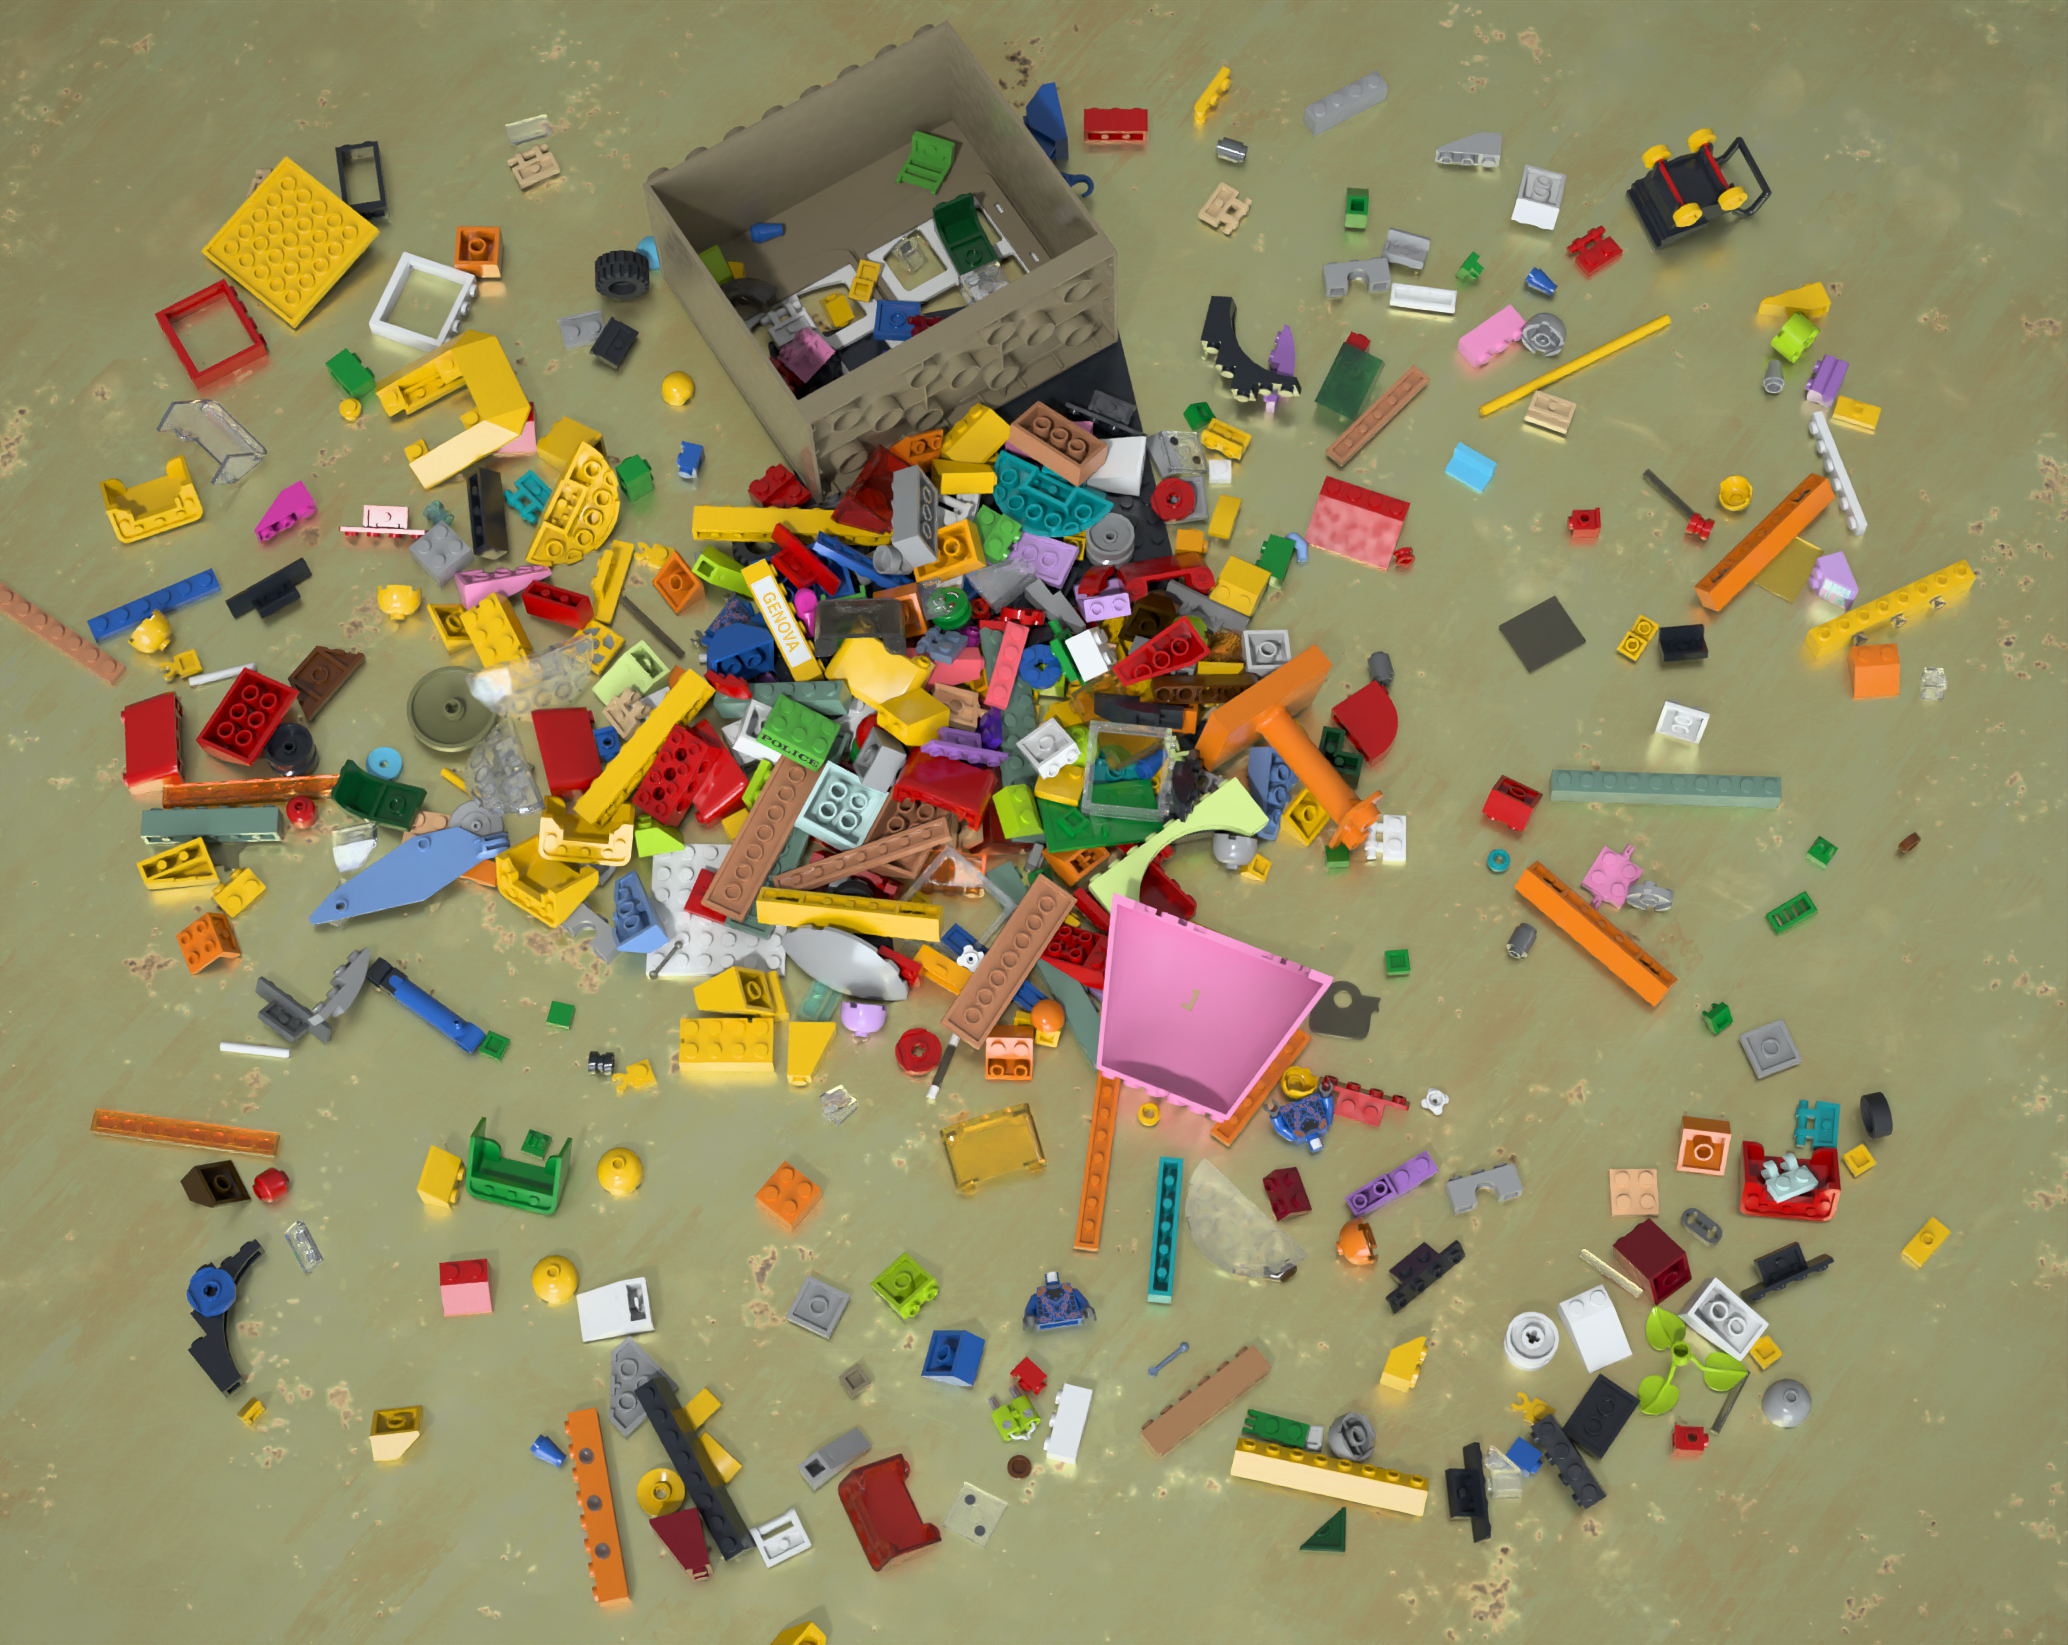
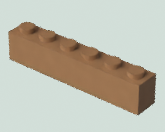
M1254 1344L1249 1348L1245 1346L1235 1354L1237 1358L1230 1363L1228 1361L1222 1363L1216 1369L1218 1372L1215 1375L1204 1377L1198 1383L1199 1387L1193 1392L1191 1390L1186 1391L1179 1397L1180 1402L1175 1406L1168 1405L1160 1412L1161 1416L1155 1421L1150 1419L1141 1427L1140 1438L1158 1460L1271 1372L1272 1366Z

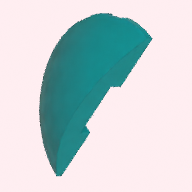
M1001 450L993 468L997 475V484L993 486L996 504L1003 514L1021 524L1020 530L1026 533L1048 538L1074 535L1097 524L1114 507V503L1080 487L1075 486L1073 488L1041 473L1038 467Z

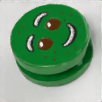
M946 587L937 591L928 602V612L933 623L944 630L961 627L969 620L972 614V607L967 594L957 587Z

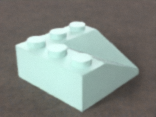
M828 760L794 826L842 852L857 848L862 845L889 792L885 794L862 785L857 775Z

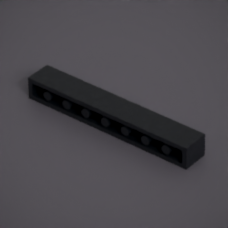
M666 1377L652 1378L634 1390L725 1561L738 1559L757 1547Z

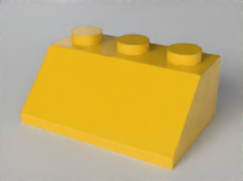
M977 403L942 437L940 459L984 464L1009 439L1010 426L991 408Z

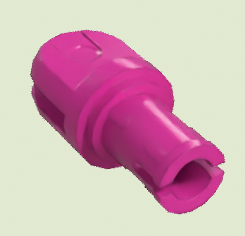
M801 588L794 597L796 616L802 619V624L807 632L803 635L807 638L815 637L818 635L815 616L819 613L817 597L812 590Z

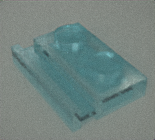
M813 978L795 1015L808 1022H830L845 993L834 990Z

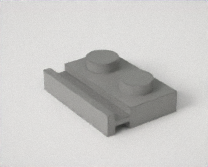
M600 309L558 319L566 350L595 343L605 328Z

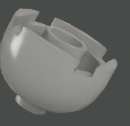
M1551 313L1534 315L1527 321L1523 329L1522 342L1525 347L1533 353H1536V350L1546 352L1544 356H1552L1559 353L1566 340L1564 323L1560 318Z
M1214 833L1213 853L1218 861L1225 863V868L1238 870L1239 866L1252 862L1257 852L1259 840Z
M1785 1378L1775 1381L1766 1389L1762 1397L1764 1415L1772 1424L1781 1428L1799 1426L1806 1420L1811 1411L1809 1391L1802 1383L1793 1379Z
M1355 1411L1349 1412L1336 1418L1329 1427L1328 1442L1330 1448L1340 1459H1348L1351 1462L1360 1461L1370 1457L1374 1452L1375 1446L1372 1447V1439H1376V1434L1372 1423L1365 1415H1358Z

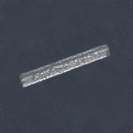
M1583 1249L1579 1254V1257L1637 1298L1643 1290L1586 1249Z

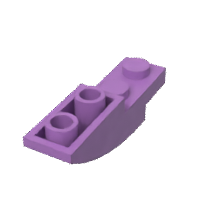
M1284 325L1283 331H1278L1275 340L1277 347L1276 350H1271L1268 362L1271 363L1272 372L1294 377L1295 346L1290 327ZM1264 395L1263 401L1266 402V411L1274 413L1280 395Z
M1426 1150L1388 1174H1382L1346 1196L1345 1200L1356 1218L1409 1193L1419 1187L1420 1183L1438 1173L1439 1170Z

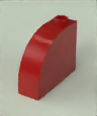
M1374 680L1332 708L1331 719L1339 729L1346 730L1345 736L1359 754L1364 755L1363 759L1371 768L1389 754L1396 738L1398 716L1389 693L1382 684L1379 685Z

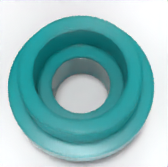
M1502 849L1491 851L1487 858L1488 866L1497 872L1506 870L1510 865L1509 854ZM1499 858L1503 863L1497 864L1494 860Z

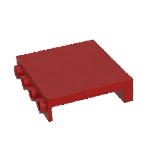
M1152 861L1141 881L1139 902L1157 909L1155 914L1157 916H1161L1163 911L1190 921L1196 916L1197 903L1195 899L1189 894L1186 895L1181 890L1178 882L1170 879L1165 874L1164 869ZM1089 886L1085 890L1081 887L1073 893V897L1077 899L1075 906L1106 936H1109L1110 916L1088 890Z

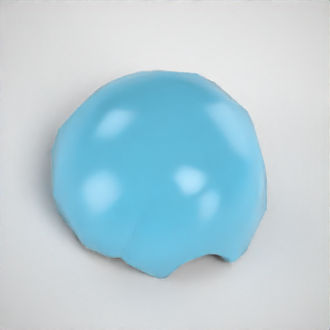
M646 236L638 243L635 252L646 257L649 261L650 269H659L660 265L654 237Z

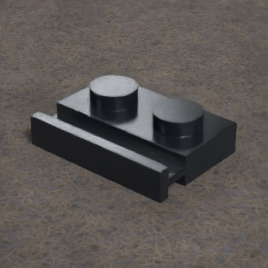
M611 316L589 354L597 356L601 361L617 369L639 332Z

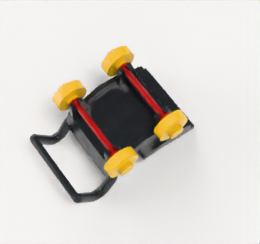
M1711 128L1697 130L1688 138L1687 145L1691 152L1696 153L1682 155L1668 162L1667 160L1670 158L1671 153L1667 145L1661 144L1649 148L1643 154L1642 161L1645 167L1653 168V170L1649 171L1644 178L1632 183L1631 189L1626 191V196L1655 251L1700 228L1708 226L1709 219L1731 212L1740 218L1750 217L1771 196L1772 192L1742 137H1737L1725 153L1717 158L1713 157V143L1716 140V136ZM1738 149L1743 154L1763 191L1747 209L1739 208L1747 199L1744 188L1741 186L1735 187L1734 183L1728 185L1719 168L1720 165L1728 162Z

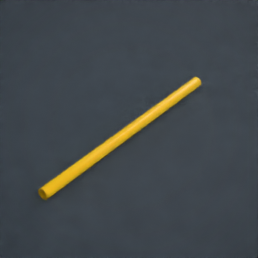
M1664 314L1479 406V411L1482 416H1485L1670 324V318L1667 314Z

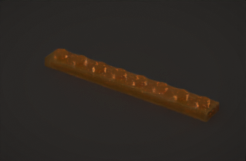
M340 774L163 785L162 805L164 809H171L175 807L188 808L288 802L296 796H306L311 800L331 799L332 788L336 785Z
M96 1108L90 1128L92 1134L276 1158L280 1140L279 1133Z

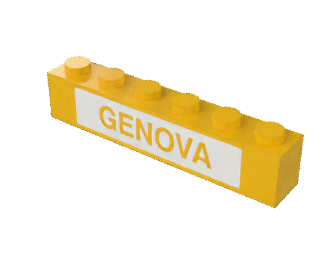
M763 559L742 569V576L795 682L824 681L822 673L825 672V668L820 659L816 661L813 655L816 650L811 640L806 641L803 634L807 632L802 622L796 621L794 615L797 612L792 602L787 603L784 597L787 595L783 584H777L775 577L778 574L773 564L768 565L766 560Z

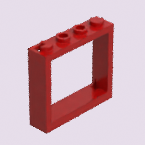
M225 279L155 313L161 329L197 390L267 355L264 347L267 343L262 333L257 334L255 330L258 327L252 317L248 318L245 313L248 312L243 301H237L236 297L238 294L232 285L229 286ZM226 297L254 345L198 372L171 324Z

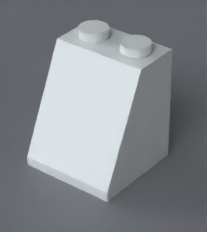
M1146 437L1099 439L1108 445L1106 461L1103 466L1086 480L1087 487L1099 491L1139 496L1146 458Z

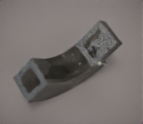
M737 278L719 286L733 307L748 305L766 314L779 300L778 288L757 278Z

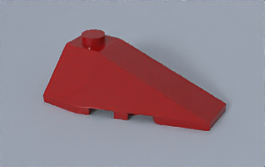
M1184 615L1111 669L1125 687L1192 666L1211 653V651Z

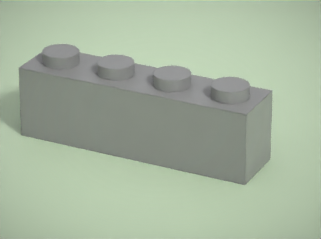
M1376 70L1306 106L1303 121L1315 137L1386 100L1388 85Z

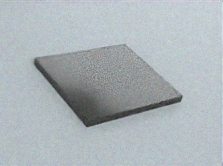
M1556 596L1545 600L1498 627L1529 673L1586 643L1585 638Z

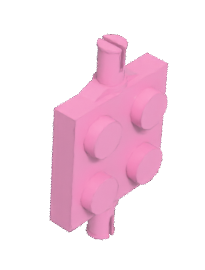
M1630 844L1626 845L1621 854L1604 846L1580 884L1590 890L1595 896L1590 905L1593 907L1596 903L1594 907L1596 910L1602 901L1620 909L1626 900L1628 886L1635 885L1644 871L1629 860L1635 851V848L1632 846L1627 853L1631 846Z

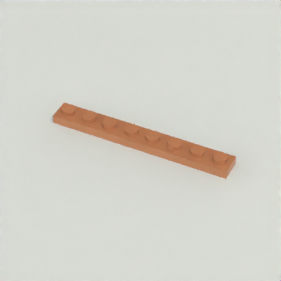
M0 582V610L112 686L127 670L125 665Z
M942 817L772 877L774 886L780 889L808 891L951 841L953 839L946 817Z

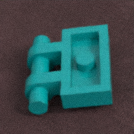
M530 469L514 482L518 490L513 493L510 489H507L503 496L511 507H515L520 512V516L524 520H528L533 525L538 521L534 512L537 510L541 513L543 512L552 490ZM524 497L531 502L528 506L521 501Z
M1799 1100V1108L1796 1109V1117L1798 1118L1797 1128L1794 1129L1796 1146L1805 1147V1140L1812 1139V1148L1814 1149L1821 1147L1837 1148L1840 1104L1816 1101L1815 1109H1808L1809 1101ZM1807 1119H1814L1813 1129H1806Z

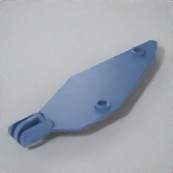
M453 827L413 836L330 893L312 913L309 920L311 924L317 925L424 901L483 860L495 858L499 853L509 849L510 840L508 839V832L478 837L460 827ZM341 905H345L344 909L338 910Z

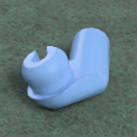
M1290 532L1285 538L1296 541L1297 561L1307 562V541L1298 533Z

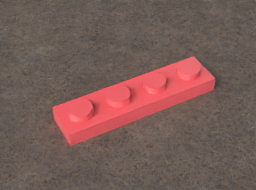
M1010 621L1007 622L984 704L1006 710L1029 632L1028 627Z

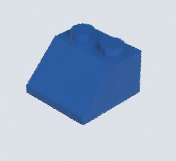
M933 1330L921 1376L956 1386H973L985 1340L966 1330Z

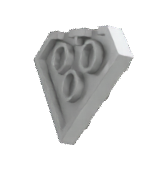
M630 1336L611 1352L609 1421L625 1437L629 1436L648 1418L634 1390L652 1378L666 1377L673 1392L679 1388Z

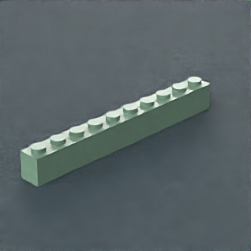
M1552 770L1549 779V801L1777 808L1782 798L1781 777Z
M1011 861L986 872V881L1008 919L1029 889V885L1025 886L1021 880L1023 875L1018 866L1014 867ZM1039 958L1034 965L1053 1000L1063 1007L1066 1023L1094 1072H1097L1099 1070L1096 1069L1101 1019L1097 1014L1099 1008L1096 1002L1089 1000L1087 996L1088 989L1085 985Z

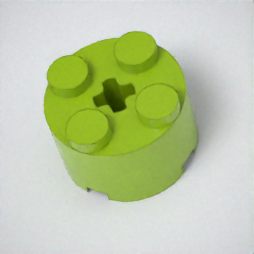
M1797 311L1784 324L1779 334L1773 338L1770 346L1794 364L1801 357L1802 352L1812 345L1821 330Z

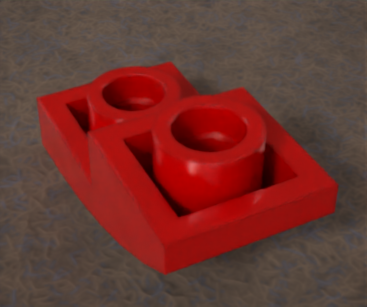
M1114 565L1092 566L1082 578L1078 587V594H1087V597L1100 595V592L1107 588V578L1115 574Z
M710 669L703 675L707 682L723 695L737 699H751L753 697L748 690L749 684L742 677L737 679L732 674L725 677L723 674H716Z

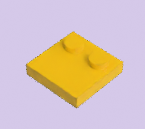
M1065 764L1054 777H1047L1043 780L1039 775L1033 796L1078 807L1088 778L1089 769Z

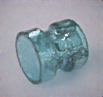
M439 500L431 502L423 512V516L428 521H432L433 526L441 520L450 526L454 520V515L450 511L445 510L444 505Z

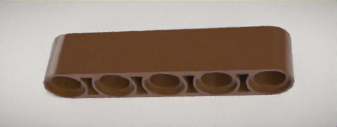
M1254 674L1157 676L1152 679L1150 689L1154 700L1158 704L1227 703L1259 682Z

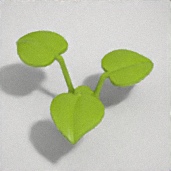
M1655 1306L1647 1320L1646 1337L1649 1344L1657 1350H1664L1670 1346L1673 1362L1666 1381L1659 1375H1651L1644 1378L1640 1383L1638 1398L1641 1400V1411L1646 1414L1657 1415L1669 1411L1676 1405L1679 1399V1389L1670 1384L1677 1365L1684 1366L1692 1360L1701 1370L1706 1371L1704 1374L1706 1384L1717 1391H1726L1733 1388L1747 1375V1370L1740 1361L1723 1352L1709 1354L1705 1360L1706 1366L1702 1365L1695 1357V1354H1691L1689 1344L1683 1341L1686 1334L1684 1322L1675 1314Z

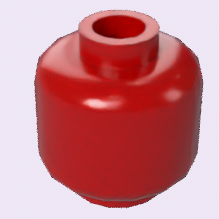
M293 797L286 806L287 817L290 823L297 828L305 829L311 827L317 820V808L309 797Z
M271 1167L255 1177L252 1188L259 1200L273 1202L287 1193L289 1178L283 1170L279 1171Z

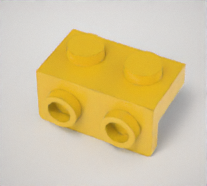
M1212 418L1207 429H1204L1201 434V443L1207 448L1216 449L1223 452L1228 458H1236L1238 460H1241L1252 440V435L1215 418Z
M238 867L229 875L231 879L226 884L222 882L212 890L214 894L210 898L231 919L266 889L265 885L248 867H243L242 869Z

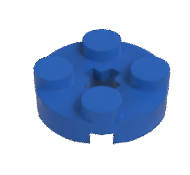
M1039 644L1023 650L1018 673L1020 678L1030 684L1032 688L1040 690L1051 688L1062 676L1061 664L1058 658L1053 656L1050 646ZM1038 663H1043L1047 667H1044V671H1040L1035 666Z
M207 1267L199 1270L192 1276L187 1289V1299L194 1310L204 1316L219 1315L228 1310L235 1302L236 1285L226 1271ZM210 1286L213 1289L218 1288V1291L215 1292L216 1295L213 1297L205 1295L208 1293L207 1288Z

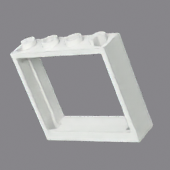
M403 252L369 321L372 334L426 352L436 349L453 339L455 332H459L462 324L461 320L469 312L470 301L472 297L477 295L476 290L479 285L475 275ZM413 269L463 285L437 340L387 323Z

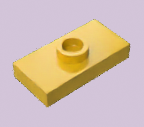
M1839 395L1832 417L1875 430L1881 408Z
M1932 1217L1902 1250V1253L1917 1266L1921 1267L1949 1236L1951 1231Z

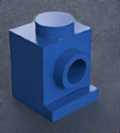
M682 441V453H679L677 458L678 474L684 478L692 477L697 479L705 458L704 447Z
M614 726L593 730L601 763H609L611 760H614L621 749L617 730Z

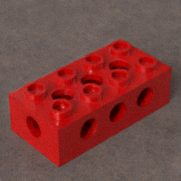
M675 723L631 802L662 824L678 827L722 749L691 727Z

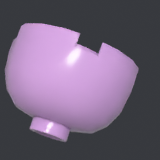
M841 1001L840 1014L842 1023L847 1029L855 1031L854 1036L868 1037L869 1032L878 1031L885 1023L887 1006Z

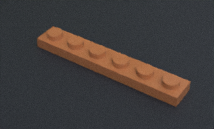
M1413 365L1326 449L1325 454L1339 466L1345 465L1429 383L1430 378Z

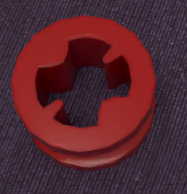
M1411 547L1400 548L1394 552L1393 555L1397 559V566H1406L1415 561Z

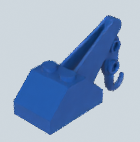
M1055 82L1042 84L1026 106V116H1023V123L1051 161L1053 159L1069 158L1068 137ZM1060 172L1070 187L1082 182L1088 185V190L1081 195L1083 198L1093 192L1094 183L1089 176Z
M760 611L746 624L734 623L716 630L707 650V671L710 669L716 674H723L725 677L732 674L737 679L742 677L744 680L774 670V638ZM797 616L795 617L797 622H802L801 618ZM828 635L825 636L826 641L823 644L818 645L811 640L816 652L824 651L830 646ZM805 637L806 641L811 640V637Z

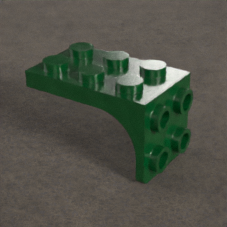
M972 193L960 194L955 199L941 202L932 209L934 231L962 284L1002 268V263L979 221Z
M348 759L340 770V776L336 785L332 788L331 800L347 818L410 832L427 795V791L424 788L373 776L362 770L353 760Z

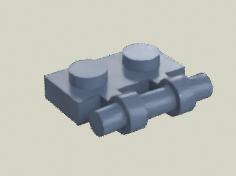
M939 626L929 628L925 633V637L918 641L916 652L918 654L929 653L930 659L951 665L967 646L968 636L961 635L955 631H947L943 635L940 634L941 628Z

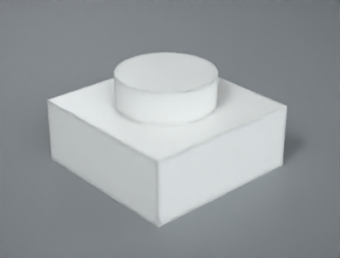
M1209 460V483H1231V460Z

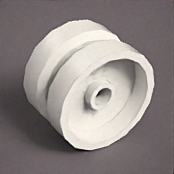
M1537 1312L1522 1313L1515 1317L1507 1328L1503 1340L1504 1354L1508 1361L1518 1369L1525 1371L1540 1370L1548 1365L1557 1350L1559 1343L1558 1329L1553 1321L1544 1314Z

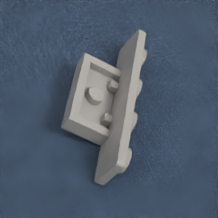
M1173 579L1169 581L1164 597L1171 598L1172 602L1181 606L1177 611L1176 617L1181 615L1198 616L1207 627V631H1204L1205 635L1212 638L1218 634L1222 627L1242 636L1249 622L1247 616L1211 600L1209 597Z

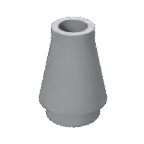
M1771 360L1768 363L1763 386L1769 393H1779L1785 386L1782 363L1779 360Z

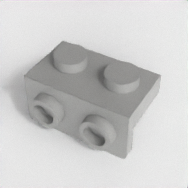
M1391 227L1388 231L1381 258H1387L1391 263H1399L1410 268L1422 270L1427 258L1431 238Z

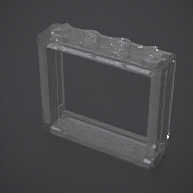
M1090 720L1081 813L1083 815L1163 822L1164 815L1169 816L1170 802L1165 801L1166 793L1171 794L1172 780H1168V771L1173 772L1174 758H1170V749H1175L1176 736H1172V728ZM1098 731L1164 738L1158 810L1091 803Z
M947 844L899 901L909 902L949 857L1005 907L1002 913L972 946L973 949L980 952L1019 905L952 845ZM941 938L939 942L932 941L930 944L937 952L941 953L943 951L949 956V959L957 963V958L960 955Z

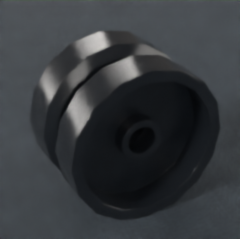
M289 722L278 725L264 746V754L271 770L282 780L295 781L307 777L316 768L319 760L318 750L312 735L307 728L298 723Z

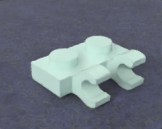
M1792 1153L1783 1155L1785 1162L1781 1163L1780 1166L1786 1172L1779 1175L1777 1166L1772 1160L1763 1163L1766 1169L1762 1170L1761 1174L1766 1179L1767 1191L1777 1203L1817 1188L1818 1181L1805 1165L1802 1167L1798 1166L1797 1160Z

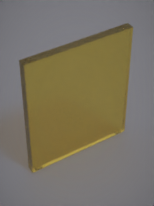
M1796 536L1751 581L1793 604L1810 577L1817 558L1822 557L1825 551Z

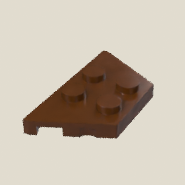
M316 646L288 677L291 687L300 692L297 700L309 722L365 660L363 653L353 654L347 653L342 649H328L327 647Z

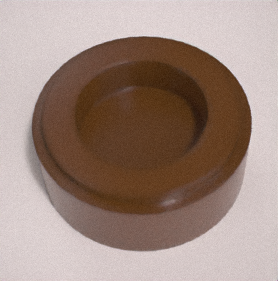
M1914 832L1898 845V848L1903 853H1907L1920 843L1921 838Z
M1016 1455L1009 1460L1007 1471L1012 1479L1022 1481L1031 1474V1462L1027 1457Z

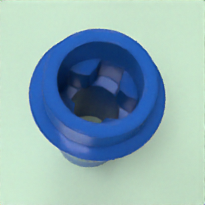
M755 223V225L750 226L752 242L761 244L778 236H783L781 223Z
M1534 267L1524 280L1528 283L1529 287L1541 291L1548 296H1551L1558 287L1541 268L1537 269Z
M1159 749L1138 760L1135 766L1137 775L1144 780L1152 779L1164 762L1168 760V756L1162 749Z
M542 1434L539 1435L530 1448V1451L534 1453L533 1456L554 1464L558 1468L567 1457L548 1436L544 1437Z

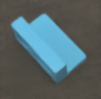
M1459 442L1454 450L1452 459L1445 468V472L1473 489L1483 492L1495 474L1497 463Z

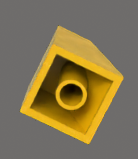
M566 416L560 421L555 422L551 431L546 437L543 436L536 446L538 456L560 473H562L581 440L594 447L604 458L607 452L603 435L600 432Z
M922 688L878 704L877 724L905 745L923 746L930 740H938L937 730L939 728L949 726L950 708Z
M733 966L693 988L695 1002L699 1010L728 1015L775 1014L765 974L761 970Z

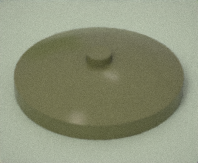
M447 666L429 672L415 684L407 701V717L416 737L425 745L444 752H458L476 746L490 734L498 716L497 697L490 682L480 673L461 666Z

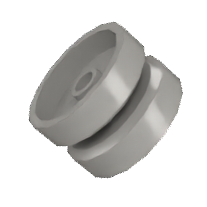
M1108 513L1097 524L1086 529V553L1092 564L1095 566L1114 565V570H1118L1122 565L1129 563L1134 554L1135 541L1134 527L1130 521L1120 514Z

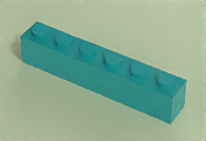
M1160 1157L1147 1302L1171 1304L1183 1158Z

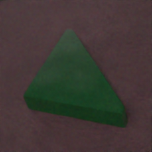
M1342 1507L1340 1511L1301 1545L1300 1552L1345 1554L1346 1507Z

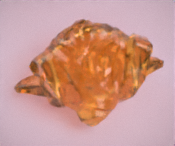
M1205 632V638H1208L1207 647L1211 653L1202 658L1201 662L1244 663L1240 658L1242 637H1239V634L1235 632H1215L1212 635Z

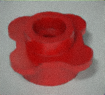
M982 598L971 600L972 614L970 618L972 620L977 618L989 620L991 618L989 612L992 602Z

